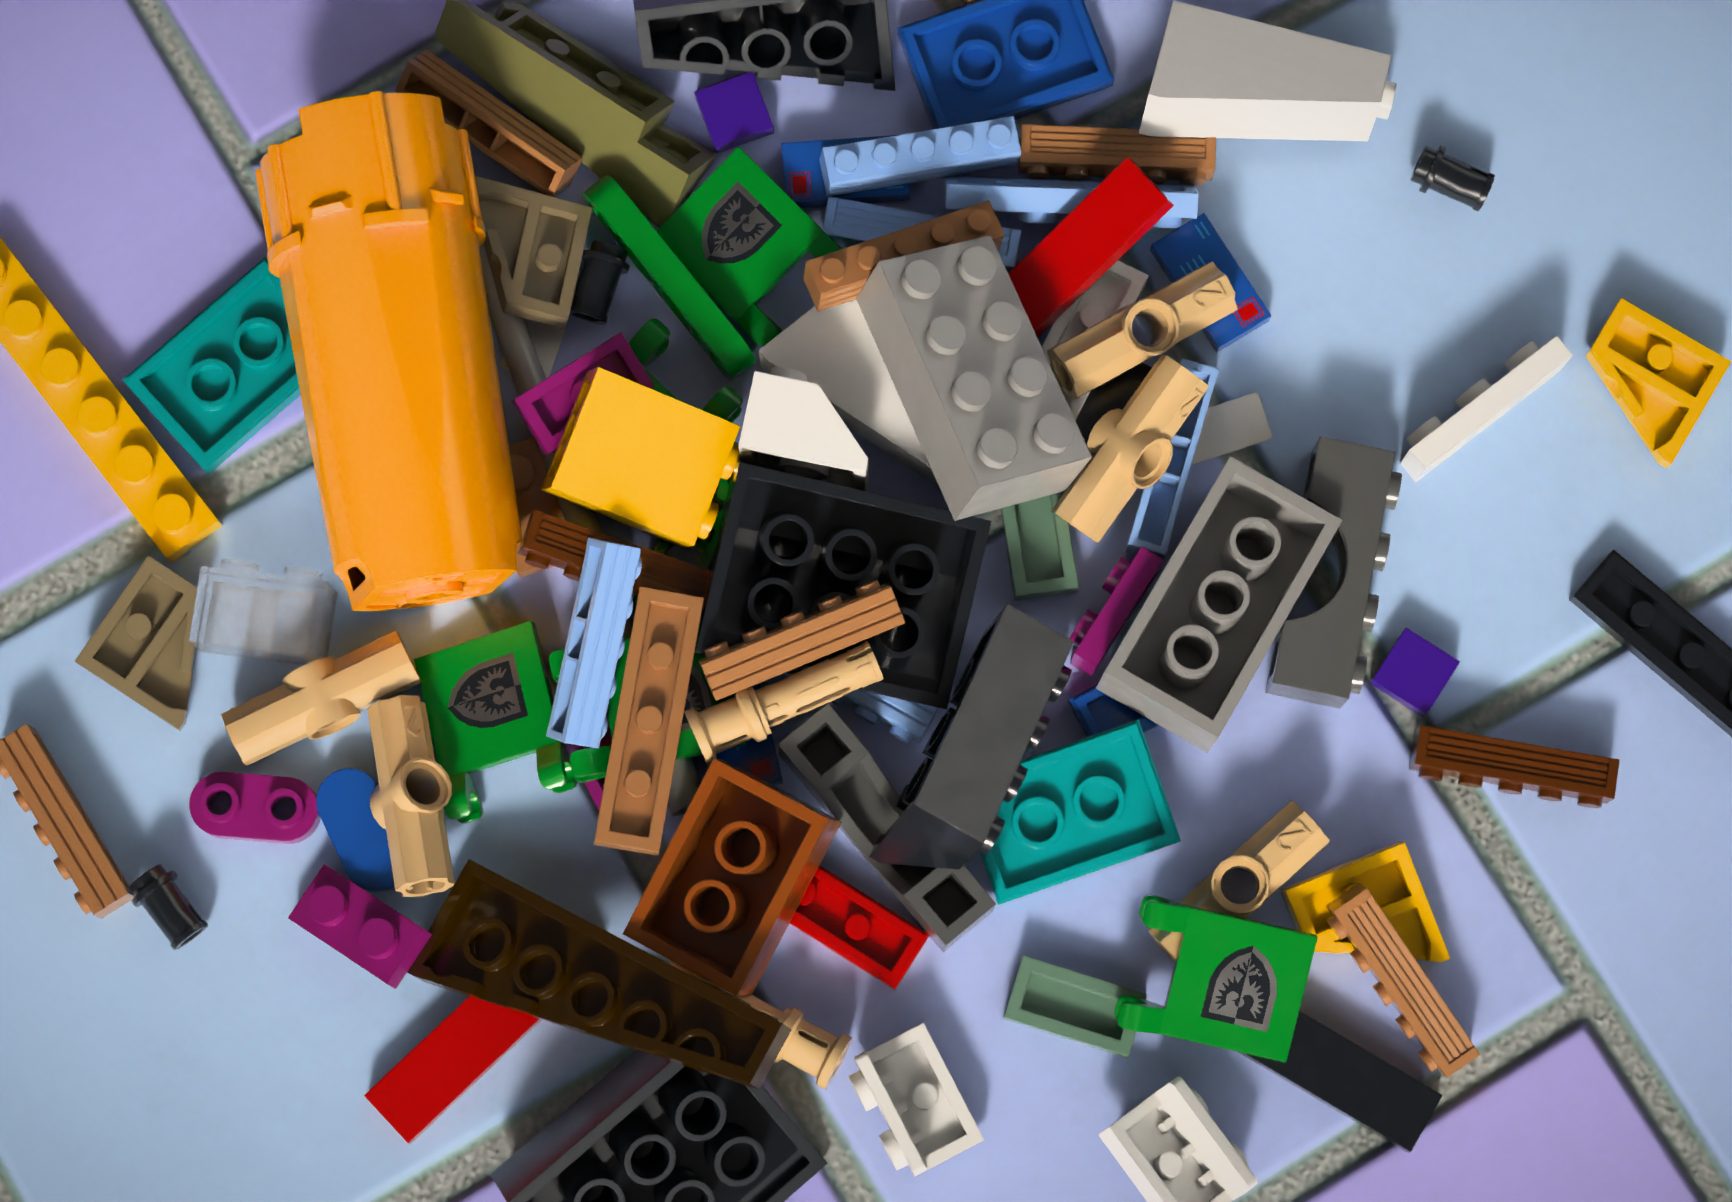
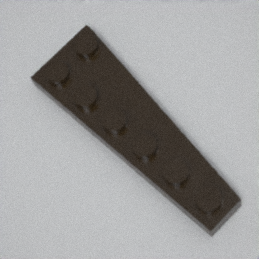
M468 859L428 930L432 934L407 972L423 982L756 1089H760L792 1030L772 1017Z

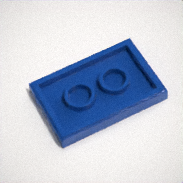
M977 0L897 28L898 39L933 129L1014 116V120L1112 87L1114 83L1113 74L1084 0Z

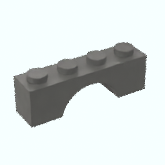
M1321 436L1312 449L1303 498L1342 519L1332 538L1338 555L1339 580L1334 596L1327 605L1305 617L1286 620L1275 639L1265 693L1339 709L1348 701L1350 693L1360 694L1367 668V657L1357 655L1361 632H1372L1379 603V595L1369 593L1373 569L1383 571L1390 545V534L1380 532L1385 509H1395L1402 480V473L1392 471L1395 457L1394 451Z
M829 703L778 744V752L781 759L826 813L842 821L839 827L943 953L993 912L996 903L964 865L959 870L879 863L869 857L878 837L881 834L884 835L901 815V813L893 809L900 796L883 775L870 752Z

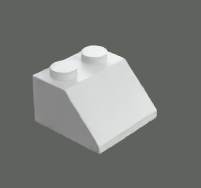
M772 367L770 374L754 371L738 445L740 461L867 491L869 459L819 384L807 382V374L790 368Z

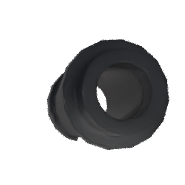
M1441 145L1437 150L1425 146L1410 180L1420 184L1419 191L1422 193H1426L1429 188L1470 206L1478 212L1488 196L1495 174L1486 173L1444 154L1446 148Z
M599 240L592 241L590 250H583L582 259L586 263L570 310L573 316L591 323L606 325L607 315L621 274H627L630 265L625 262L628 255L626 250Z
M159 864L142 874L129 888L135 895L132 899L133 905L135 907L142 905L171 943L170 946L173 950H176L201 934L208 927V923L200 917L174 882L178 877L175 871L167 873L163 866Z

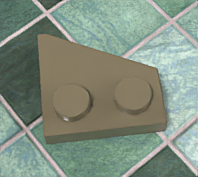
M475 176L486 233V240L483 244L503 313L564 329L570 315L592 207Z
M148 555L82 649L75 662L181 731L186 724L203 600L202 590Z

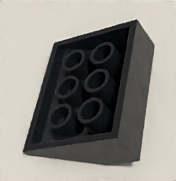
M736 461L721 518L695 652L705 654V649L725 641L731 647L743 642L742 634L765 626L768 632L782 626L780 619L802 610L804 616L819 611L818 603L837 595L841 596L842 601L857 595L855 588L878 580L880 585L887 583L891 586L905 623L785 673H797L824 660L843 654L847 650L868 641L884 680L863 688L861 687L858 690L947 710L992 521L975 516L954 521L949 510Z
M635 1050L490 1175L507 1202H784L828 1163L762 1085L760 1089H756Z

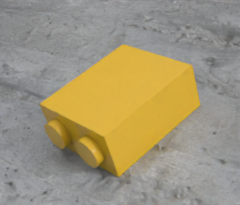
M597 367L586 373L541 490L679 547L694 546L697 537L703 540L706 539L716 520L719 504L712 502L720 478L728 480L734 472L736 461L739 460V444L735 442L741 426Z

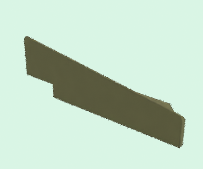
M467 0L446 1L435 31L437 41L546 133L583 157L582 163L598 177L603 178L607 174L610 175L625 191L641 213L660 228L689 198L713 164L717 153L663 124L669 116L674 100L522 4L502 1L495 13H488Z

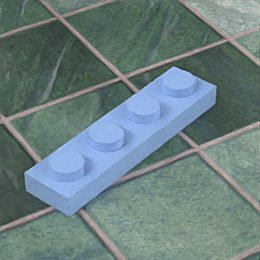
M948 176L945 180V209L958 211L989 200L994 212H1020L1019 220L1023 222L1054 223L1057 222V213L1070 214L1102 181ZM1154 183L1174 206L1153 227L1178 228L1182 226V218L1197 219L1199 193L1194 184Z

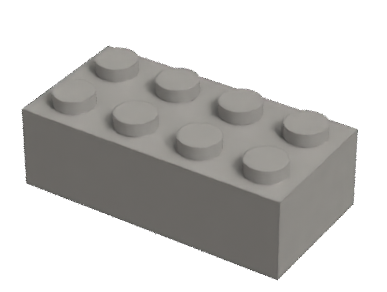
M991 235L882 260L877 263L856 300L954 521L1066 491L1092 456Z
M1230 456L1107 666L1096 689L1208 753L1220 736L1340 526L1342 519Z

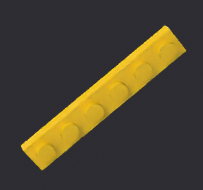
M0 237V342L166 559L172 564L221 527L222 524Z

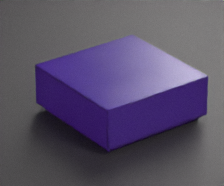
M748 72L694 91L695 100L717 154L774 134L773 123L753 72Z
M1405 628L1369 684L1424 718L1460 661L1410 629Z

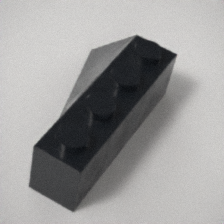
M633 0L642 68L723 75L725 70L753 72L756 73L759 79L781 80V76L786 75L817 78L818 84L844 86V81L872 83L873 89L896 91L887 0Z
M1009 604L1002 609L984 631L950 697L949 703L957 707L956 710L950 707L946 711L922 752L930 758L926 757L921 763L910 783L904 787L893 808L901 813V815L884 835L881 834L878 837L869 855L870 858L879 863L960 870L977 850L983 854H987L990 851L1005 823L1004 819L997 816L1003 800L1009 803L1014 798L1026 777L1028 769L1020 765L1025 750L1032 752L1036 748L1049 725L1050 718L1042 714L1047 701L1054 703L1070 678L1072 669L1066 667L1064 663L1074 641Z

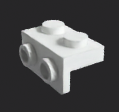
M924 1023L868 1052L864 1051L854 1057L859 1071L848 1077L866 1112L878 1106L889 1130L880 1134L879 1138L896 1171L908 1165L915 1177L984 1141Z
M1179 1076L1151 1094L1099 1134V1137L1147 1202H1232L1258 1183L1256 1177L1248 1168V1162L1243 1152L1235 1144L1228 1141L1209 1115L1208 1107L1203 1098L1195 1090L1189 1088L1183 1078Z

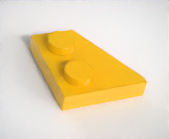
M1622 298L1615 305L1586 354V358L1657 463L1665 468H1668L1673 463L1732 362Z
M1398 841L1281 889L1296 929L1317 935L1318 939L1314 952L1340 954L1350 953L1355 950L1347 936L1340 940L1330 927L1327 919L1332 917V914L1326 906L1357 883H1360L1369 890L1415 959L1433 962H1443L1450 959L1405 842Z

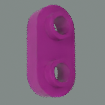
M215 772L205 776L195 785L189 800L190 814L195 824L209 835L222 839L294 844L310 837L317 829L321 819L316 806L317 794L306 783L292 777ZM219 793H229L232 798V805L229 811L222 815L214 814L211 810L212 799ZM284 798L294 799L296 802L295 814L288 820L277 819L275 815L276 804Z

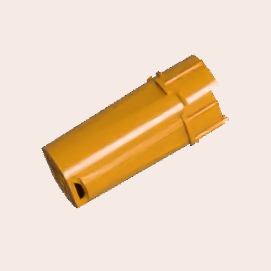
M374 91L366 95L333 99L299 108L303 135L281 144L268 146V152L260 161L261 168L255 170L267 242L268 266L271 274L280 278L334 572L344 582L352 611L409 609L489 594L517 571L516 547L522 542V534L479 247L486 240V233L481 215L467 130H457L453 126L444 122L440 97L425 94Z

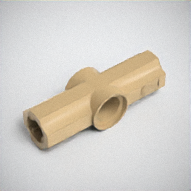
M1209 262L1145 298L1120 308L1112 316L1047 351L1050 366L1059 386L1068 393L1071 399H1076L1147 359L1166 353L1178 342L1238 310L1235 302L1236 293L1226 274L1221 272L1214 262ZM1136 315L1145 317L1152 326L1153 339L1149 346L1139 343L1133 335L1132 322Z
M1161 354L1123 410L1119 408L1110 410L1094 425L1087 442L1092 458L1062 494L1051 511L1087 537L1099 543L1136 489L1152 486L1165 474L1173 455V446L1170 441L1209 386L1184 366L1167 355Z
M394 631L337 659L329 656L307 663L286 675L282 679L283 685L262 695L255 696L237 707H232L230 710L222 713L221 716L235 749L243 763L248 766L306 737L314 740L342 730L361 717V711L369 708L377 700H386L402 691L411 689L413 686L421 683V679L397 631Z
M398 695L386 700H377L367 709L379 782L370 795V809L378 824L386 829L395 891L401 892L402 897H423L432 893L444 892L455 884L443 814V807L448 804L452 795V784L444 768L435 762L426 703L421 702L419 696Z
M1291 800L1232 855L1220 862L1217 868L1186 895L1180 903L1247 918L1330 843V840L1317 823ZM1241 869L1253 876L1256 881L1257 892L1252 901L1246 904H1236L1225 898L1221 891L1220 883L1223 875L1228 871ZM1150 928L1148 930L1149 934L1175 962L1182 933Z

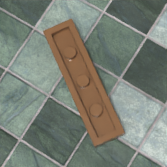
M646 587L639 588L594 845L659 856L702 612L703 597Z

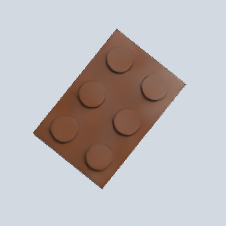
M714 758L632 914L623 935L735 996L753 995L842 821L731 762Z

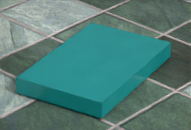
M266 257L260 260L123 379V382L208 475L301 395L280 278L271 274Z
M1139 719L1021 760L1020 765L1028 769L1026 777L1014 798L1009 803L1003 800L997 816L1005 820L1004 826L987 854L980 852L997 904L1000 905L1181 842Z

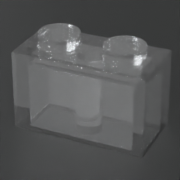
M222 559L220 568L201 566L189 642L200 652L301 665L328 657L338 593L329 581H322L323 573L308 568L285 567L283 576L259 573L260 566L258 564L237 559Z

